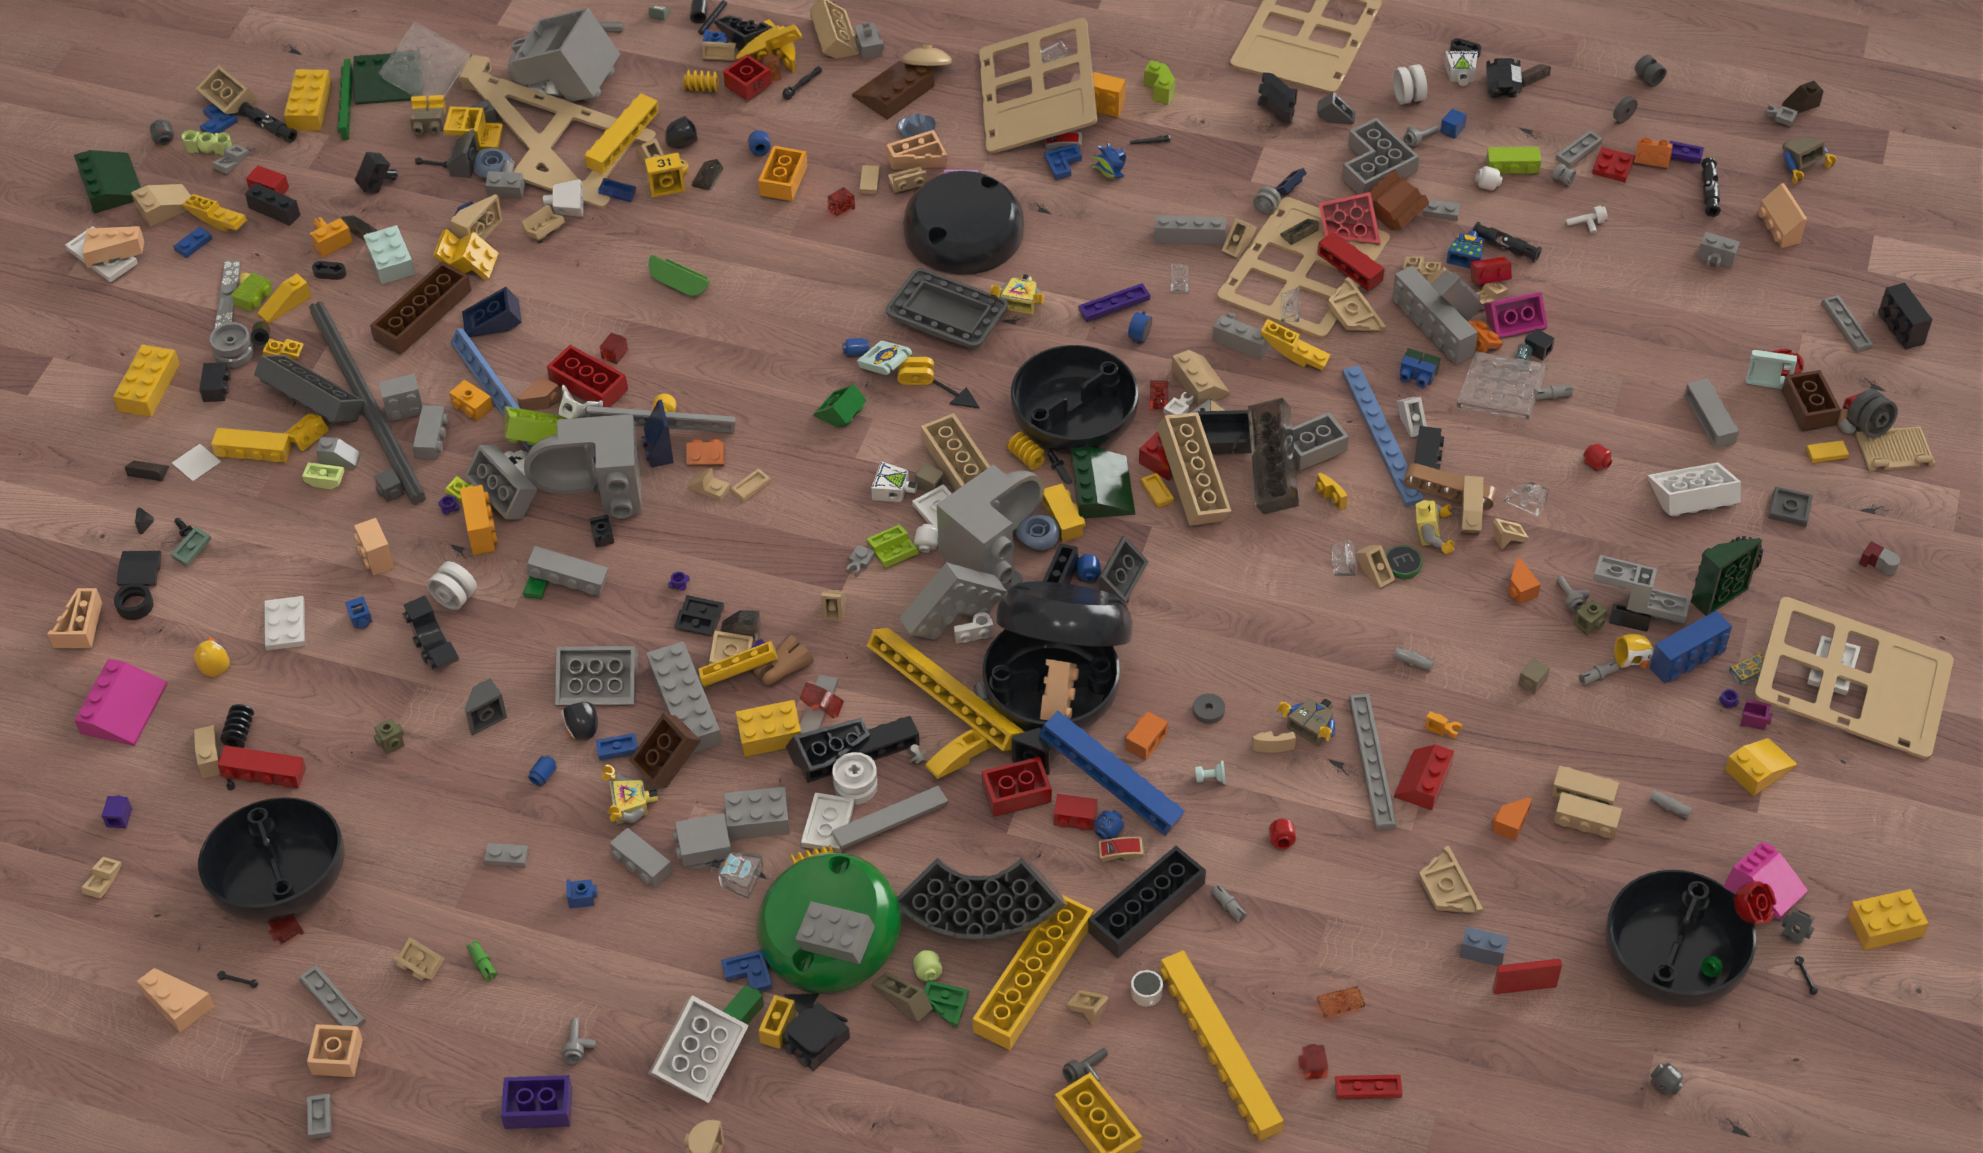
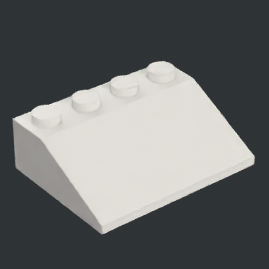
M1718 462L1647 475L1648 481L1662 509L1669 516H1679L1687 512L1697 513L1703 509L1714 510L1720 506L1730 507L1736 503H1741V481Z
M691 995L687 998L648 1074L678 1090L709 1103L749 1025Z

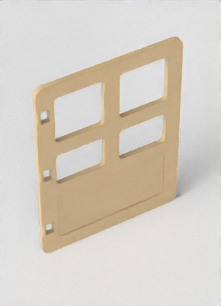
M1263 0L1231 58V67L1263 76V72L1273 73L1283 82L1328 94L1338 92L1382 6V0H1349L1366 5L1358 23L1352 25L1322 17L1330 0H1316L1309 13L1276 5L1277 0ZM1269 15L1303 23L1297 36L1263 28ZM1316 27L1350 35L1343 49L1309 39ZM1352 42L1357 44L1356 47L1351 46ZM1335 75L1340 76L1339 79H1335L1334 77Z
M1079 18L985 46L979 51L986 149L988 153H998L1091 126L1097 122L1086 19ZM1076 31L1078 48L1076 54L1042 63L1041 42L1043 40ZM1028 45L1029 68L995 77L994 56L996 54ZM990 62V65L985 66V63ZM1079 65L1080 79L1078 81L1045 90L1044 75ZM1031 79L1032 93L1030 95L997 104L996 90L998 88ZM992 97V100L987 101V98ZM995 132V136L990 137V134Z
M1290 197L1283 198L1257 234L1251 246L1230 273L1229 278L1217 293L1218 300L1314 337L1326 338L1338 321V318L1331 309L1328 310L1320 324H1315L1284 312V309L1298 289L1309 291L1327 299L1335 294L1337 290L1306 277L1315 263L1338 270L1317 255L1318 242L1325 238L1320 208ZM1279 212L1283 213L1281 218L1277 216ZM1378 230L1381 244L1352 240L1345 241L1376 262L1389 243L1390 235L1387 232ZM1268 245L1303 257L1293 272L1258 260ZM1255 246L1260 247L1258 252L1253 250ZM1250 271H1255L1286 283L1272 305L1267 306L1235 293ZM1352 280L1355 286L1359 289L1360 285ZM1231 281L1236 282L1234 286L1229 285Z
M1783 597L1778 605L1754 696L1763 703L1781 707L1794 714L1834 728H1840L1853 735L1893 749H1899L1915 757L1928 759L1933 753L1954 659L1947 652L1796 599ZM1792 613L1833 627L1834 632L1827 658L1784 643ZM1849 633L1877 643L1878 646L1871 673L1842 664L1841 660ZM1779 658L1793 661L1822 673L1815 703H1810L1772 688ZM1837 678L1866 688L1859 719L1830 709ZM1780 698L1789 701L1787 705L1777 701V699ZM1838 719L1848 722V726L1838 723ZM1898 740L1909 744V747L1898 744Z

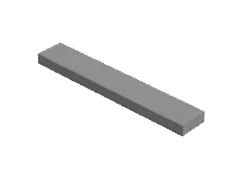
M936 786L832 830L831 835L842 850L946 806L948 800L940 787Z

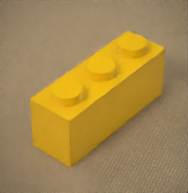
M1063 483L1045 488L1041 502L1048 515L1058 523L1061 541L1064 542L1083 536L1085 521L1082 516H1079L1076 503L1071 501L1070 491L1065 489Z

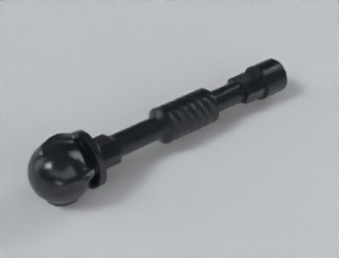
M817 66L809 75L800 79L799 83L795 86L784 88L782 92L783 97L788 100L792 99L795 91L800 86H804L813 76L822 72L821 67Z

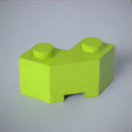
M1150 60L1144 70V86L1153 88V101L1169 105L1175 95V78L1166 64Z

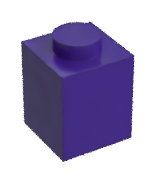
M121 795L107 796L102 813L106 827L127 828L132 811L128 797Z

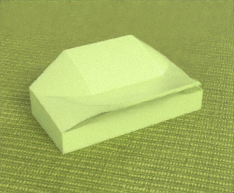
M308 462L302 478L304 482L313 487L334 489L340 485L344 474V467Z

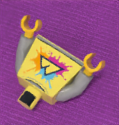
M1027 274L1023 275L1021 279L1011 278L1010 282L1002 287L991 285L989 295H996L998 298L1006 299L1008 302L1007 310L1034 315L1035 303L1044 304V294L1041 293L1040 289L1036 288V282L1032 281V277Z
M1423 500L1416 504V520L1422 546L1433 545L1437 548L1441 547L1444 554H1449L1455 550L1453 548L1455 546L1454 542L1449 540L1443 543L1440 535L1439 514L1442 518L1452 515L1453 513L1449 512L1452 509L1450 504L1441 507L1435 501Z
M605 765L602 769V772H604L601 776L604 781L611 779L610 788L613 805L607 813L611 814L609 818L612 822L616 821L617 824L624 822L633 824L648 814L646 803L658 801L657 790L644 791L643 781L625 777L615 772L614 768L610 765Z

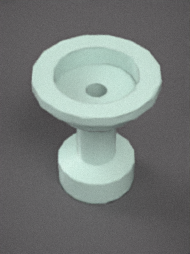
M1223 760L1216 765L1215 769L1203 770L1202 766L1195 767L1197 783L1203 782L1204 778L1216 777L1217 781L1222 782L1223 785L1226 784Z

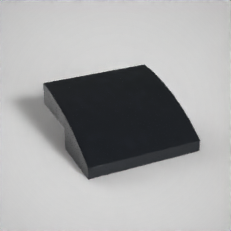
M123 551L119 562L116 584L118 586H125L127 584L140 583L145 586H157V574L161 565V551Z
M686 595L683 608L679 610L674 628L712 636L720 620L724 603Z

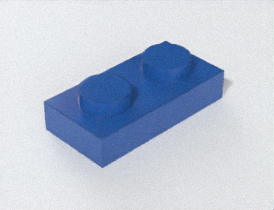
M199 226L173 247L177 253L188 258L213 238L209 232Z
M635 733L596 740L599 761L633 755L638 748Z

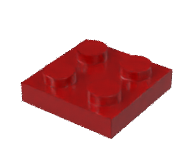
M1601 147L1592 174L1626 182L1635 155Z

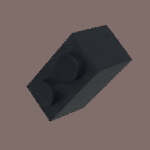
M225 362L203 363L199 388L203 402L225 401L226 394L229 393L228 380H231V371L227 369Z

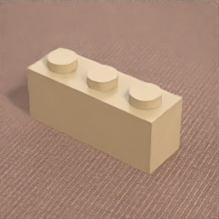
M1559 765L1551 796L1560 798L1563 792L1613 806L1619 782Z
M1562 792L1554 823L1563 827L1578 829L1582 832L1600 835L1603 838L1614 839L1622 808Z

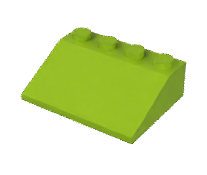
M505 406L504 436L510 442L519 443L520 440L534 446L543 438L557 435V420L568 418Z

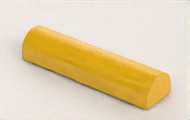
M772 641L699 668L702 685L707 687L778 660Z

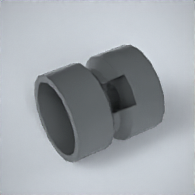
M1651 55L1643 56L1635 65V72L1644 77V80L1651 86L1658 85L1667 74L1666 68Z

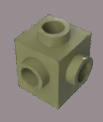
M1592 599L1587 604H1582L1578 611H1576L1574 624L1589 635L1595 629H1600L1605 624L1607 611L1602 605Z
M392 718L374 727L376 732L374 736L375 742L378 746H382L386 754L405 746L402 738L404 731L401 725H396Z

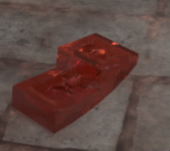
M808 682L805 683L799 698L813 710L820 708L833 719L838 717L844 700L835 694Z

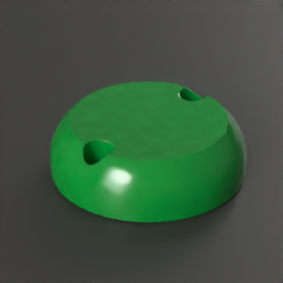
M843 853L813 855L788 867L773 881L767 890L757 917L759 946L770 968L779 978L794 988L817 994H829L851 989L872 977L891 956L901 929L899 900L888 879L870 862L860 857ZM811 901L865 914L870 917L875 928L860 964L802 950L795 938Z

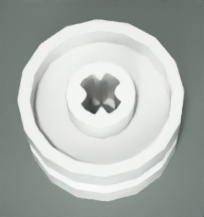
M1420 64L1411 65L1408 69L1406 67L1395 68L1393 71L1394 92L1400 105L1411 103L1412 100L1414 102L1424 101L1427 97L1426 76Z
M447 561L428 580L427 588L433 598L441 605L451 610H459L466 603L467 598L474 594L477 584L473 576L465 568L454 562Z
M856 752L844 754L837 759L832 771L836 796L855 799V805L866 803L872 799L878 787L875 762L868 755Z

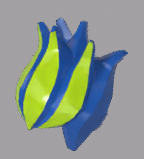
M1107 143V148L1098 145L1097 147L1102 152V155L1092 156V158L1098 160V163L1091 165V168L1099 170L1109 179L1124 177V174L1120 172L1126 161V154L1123 152V148H1113L1109 143Z

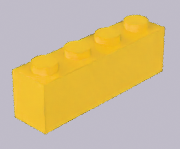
M217 428L211 446L214 455L217 457L286 463L292 443L289 434Z

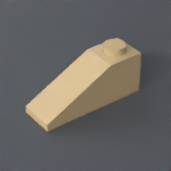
M1464 476L1460 532L1478 534L1481 532L1484 477Z
M215 726L195 729V752L202 778L220 775L218 768L220 754Z

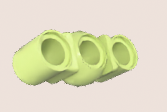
M188 130L182 134L183 144L188 153H199L201 151L210 154L215 152V154L224 156V150L232 146L230 136L227 133H215L214 135L210 132H204L200 134L199 131Z

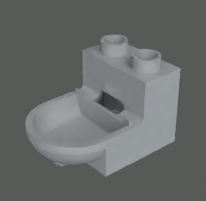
M584 8L539 19L527 37L517 39L511 44V48L514 51L509 57L508 71L511 80L516 84L528 85L552 80L567 101L573 102L583 99L584 102L588 103L598 98L601 94L600 86L604 80L614 73L613 65L620 56V52L590 9Z
M633 414L557 420V435L543 438L537 442L525 457V476L535 487L543 491L557 494L594 493L595 491H600L604 515L608 514V517L613 516L618 519H624L631 515L642 514L641 461Z
M993 464L937 504L939 554L951 564L995 575L1002 585L1006 584L1014 574L1013 534L1016 533L1018 525L1024 519L1033 516L1039 507L1044 494L1043 480L1035 473L1020 470L1005 474Z

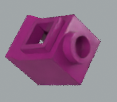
M1747 699L1740 726H1750L1765 730L1766 724H1771L1773 713H1769L1771 705Z

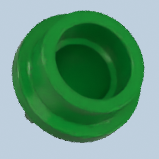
M1707 956L1702 961L1701 970L1706 976L1716 977L1722 972V960H1719L1717 956Z

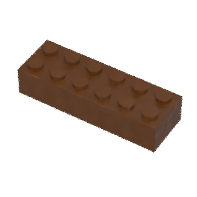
M440 262L370 325L373 340L401 355L472 291L469 276L444 262Z

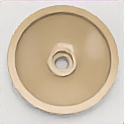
M922 44V47L912 49L904 54L902 62L912 65L936 66L950 64L952 58L944 51L933 48L931 44Z

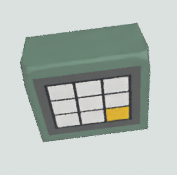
M653 5L649 7V16L665 20L671 9L670 7Z

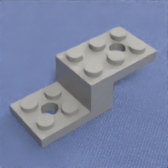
M1600 555L1593 580L1601 584L1615 585L1621 589H1631L1627 606L1628 610H1632L1635 613L1648 614L1655 618L1668 619L1675 623H1685L1691 598L1654 589L1656 568Z

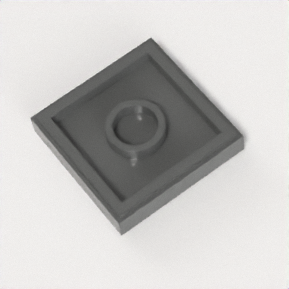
M1775 487L1768 518L1806 527L1813 495Z

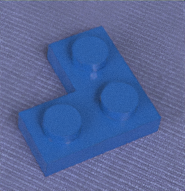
M211 104L203 109L204 115L210 120L200 125V130L203 133L210 132L215 135V133H221L238 123L235 115L225 114L217 106Z
M1077 145L1044 152V158L1055 180L1071 176V169L1068 164L1082 161V155Z
M761 950L721 960L726 982L747 977L751 988L754 987L760 992L772 989V983Z

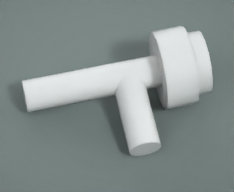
M1605 206L1593 207V213L1566 219V225L1571 226L1587 222L1590 233L1594 234L1597 232L1593 220L1595 219L1597 224L1608 220Z

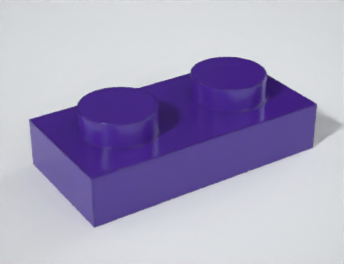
M1670 141V144H1673L1670 158L1701 163L1704 147Z

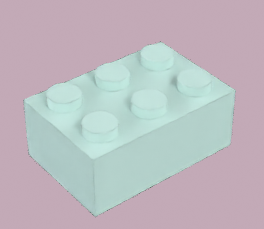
M397 225L363 235L367 252L381 285L415 275L411 256Z

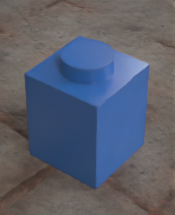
M1452 108L1442 119L1440 132L1455 139L1465 128L1467 115Z

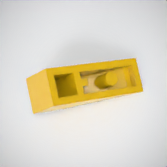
M295 274L282 282L257 312L258 316L267 324H270L311 298L308 282L299 274Z

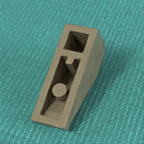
M887 971L871 984L878 993L901 1013L917 1022L933 1009L924 989Z

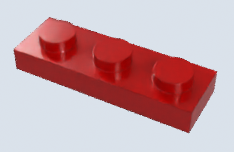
M1400 1074L1335 1076L1336 1099L1402 1098Z

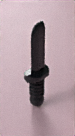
M1052 450L1048 451L1047 455L1052 462L1051 468L1057 470L1066 484L1072 483L1071 478L1063 467V460L1059 461Z
M181 518L174 520V523L181 530L179 532L181 536H187L193 530L191 525L186 526Z

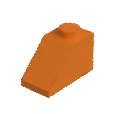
M1517 558L1508 592L1511 598H1514L1518 604L1538 597L1541 584L1522 559Z
M1528 797L1502 805L1499 813L1495 812L1491 821L1494 824L1493 832L1516 841L1530 811L1532 798Z

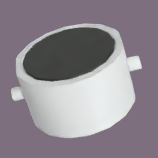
M1151 970L1137 972L1131 980V997L1134 1002L1148 1007L1156 1005L1161 1000L1163 981L1160 975Z

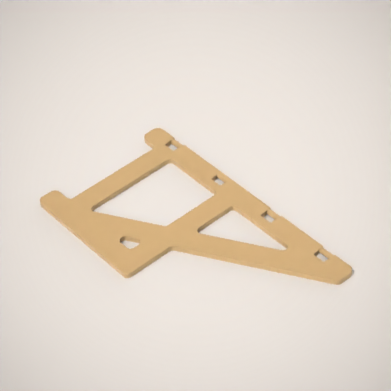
M474 71L469 77L470 85L484 100H489L495 108L496 114L529 149L512 173H522L526 183L553 192L555 184L578 180L576 175L552 150V147L569 124L576 120L606 130L611 127L615 119H618L569 101L540 93L537 90L508 80L493 77L481 71ZM490 80L495 81V82H498V83H497V84L490 83ZM536 96L541 97V98H544V99H543V100H539V99L536 98ZM506 98H512L556 114L543 132L537 133ZM582 112L588 113V114H590V115H589V116L583 115ZM645 128L604 174L592 170L586 180L581 181L584 188L583 203L600 209L606 208L611 201L610 196L599 190L634 142L644 144L655 139V131ZM542 165L548 172H542L537 170V168Z

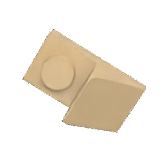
M709 468L698 473L688 488L721 501L729 491L730 484L714 478L713 470Z
M1497 518L1493 520V537L1501 549H1504L1511 540L1524 543L1529 538L1520 524Z
M1079 990L1066 1005L1070 1011L1084 1013L1089 1023L1093 1025L1105 1012L1108 997L1107 995Z

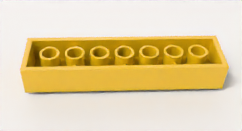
M1064 895L1062 897L1067 902V905L1056 915L1031 930L972 1019L974 1033L1008 1050H1011L1088 932V919L1094 915V910Z

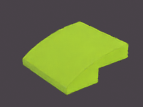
M900 524L866 539L869 547L875 551V556L884 568L919 554L918 548L909 539L907 531Z

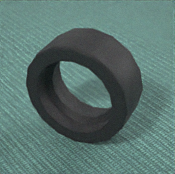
M140 583L127 584L121 587L114 597L117 612L122 618L127 620H137L147 616L154 605L150 590ZM142 596L145 598L141 604L135 607L123 606V603L131 597Z

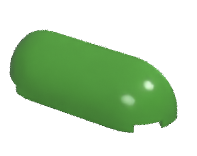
M650 255L649 271L657 281L690 296L699 295L708 288L710 280H707L708 277L672 260L666 259L665 261L656 255Z

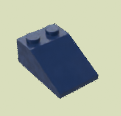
M507 287L500 289L462 311L464 330L468 337L508 331L522 323L519 300Z
M661 399L657 401L644 426L645 436H641L643 447H647L645 450L646 460H650L652 467L674 463L669 427Z

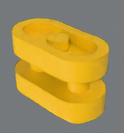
M908 357L898 366V382L902 385L931 384L934 381V361L929 357Z

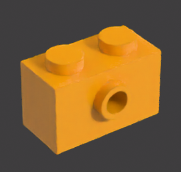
M463 380L449 392L451 405L477 421L493 409L491 396L466 380Z

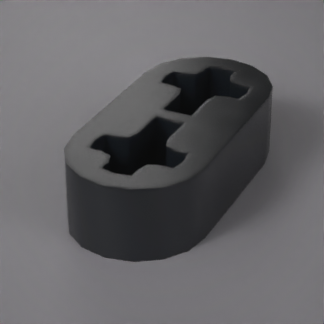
M1460 38L1451 41L1450 51H1478L1477 58L1481 55L1482 47L1478 43Z
M318 261L312 265L313 274L316 278L340 280L346 276L345 266L339 262Z

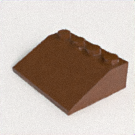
M898 61L852 93V97L888 120L935 86L934 71L924 65H912Z

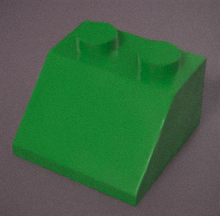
M852 384L833 391L813 415L835 427L847 426L853 421L852 417L864 408L863 405L867 400L857 387Z

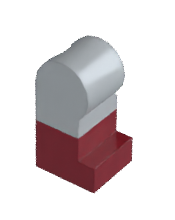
M1871 541L1862 553L1859 564L1867 567L1869 564L1880 569L1886 575H1893L1897 572L1900 557Z

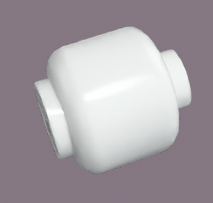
M1484 166L1477 171L1475 182H1477L1478 187L1493 191L1497 186L1500 187L1502 177L1498 169Z
M923 524L917 528L914 545L920 552L930 553V551L937 549L938 530L936 526Z

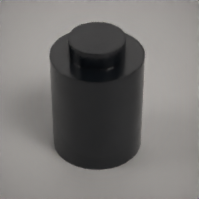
M706 0L692 1L690 13L692 22L701 24L706 21L708 8Z
M257 322L252 327L251 340L256 345H265L269 340L270 327L265 322Z

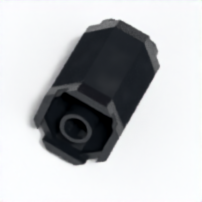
M1513 58L1494 59V63H1490V60L1486 62L1487 93L1490 94L1491 98H1499L1500 95L1515 98L1518 93H1521L1520 60H1517V63H1515Z
M1263 72V84L1260 83L1258 91L1261 94L1258 98V106L1268 107L1282 121L1292 123L1298 90L1289 88L1273 73Z

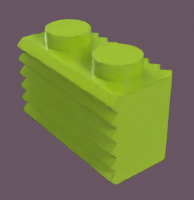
M251 273L236 288V291L234 290L231 296L235 306L251 313L260 306L261 301L266 296H270L273 289L269 279Z

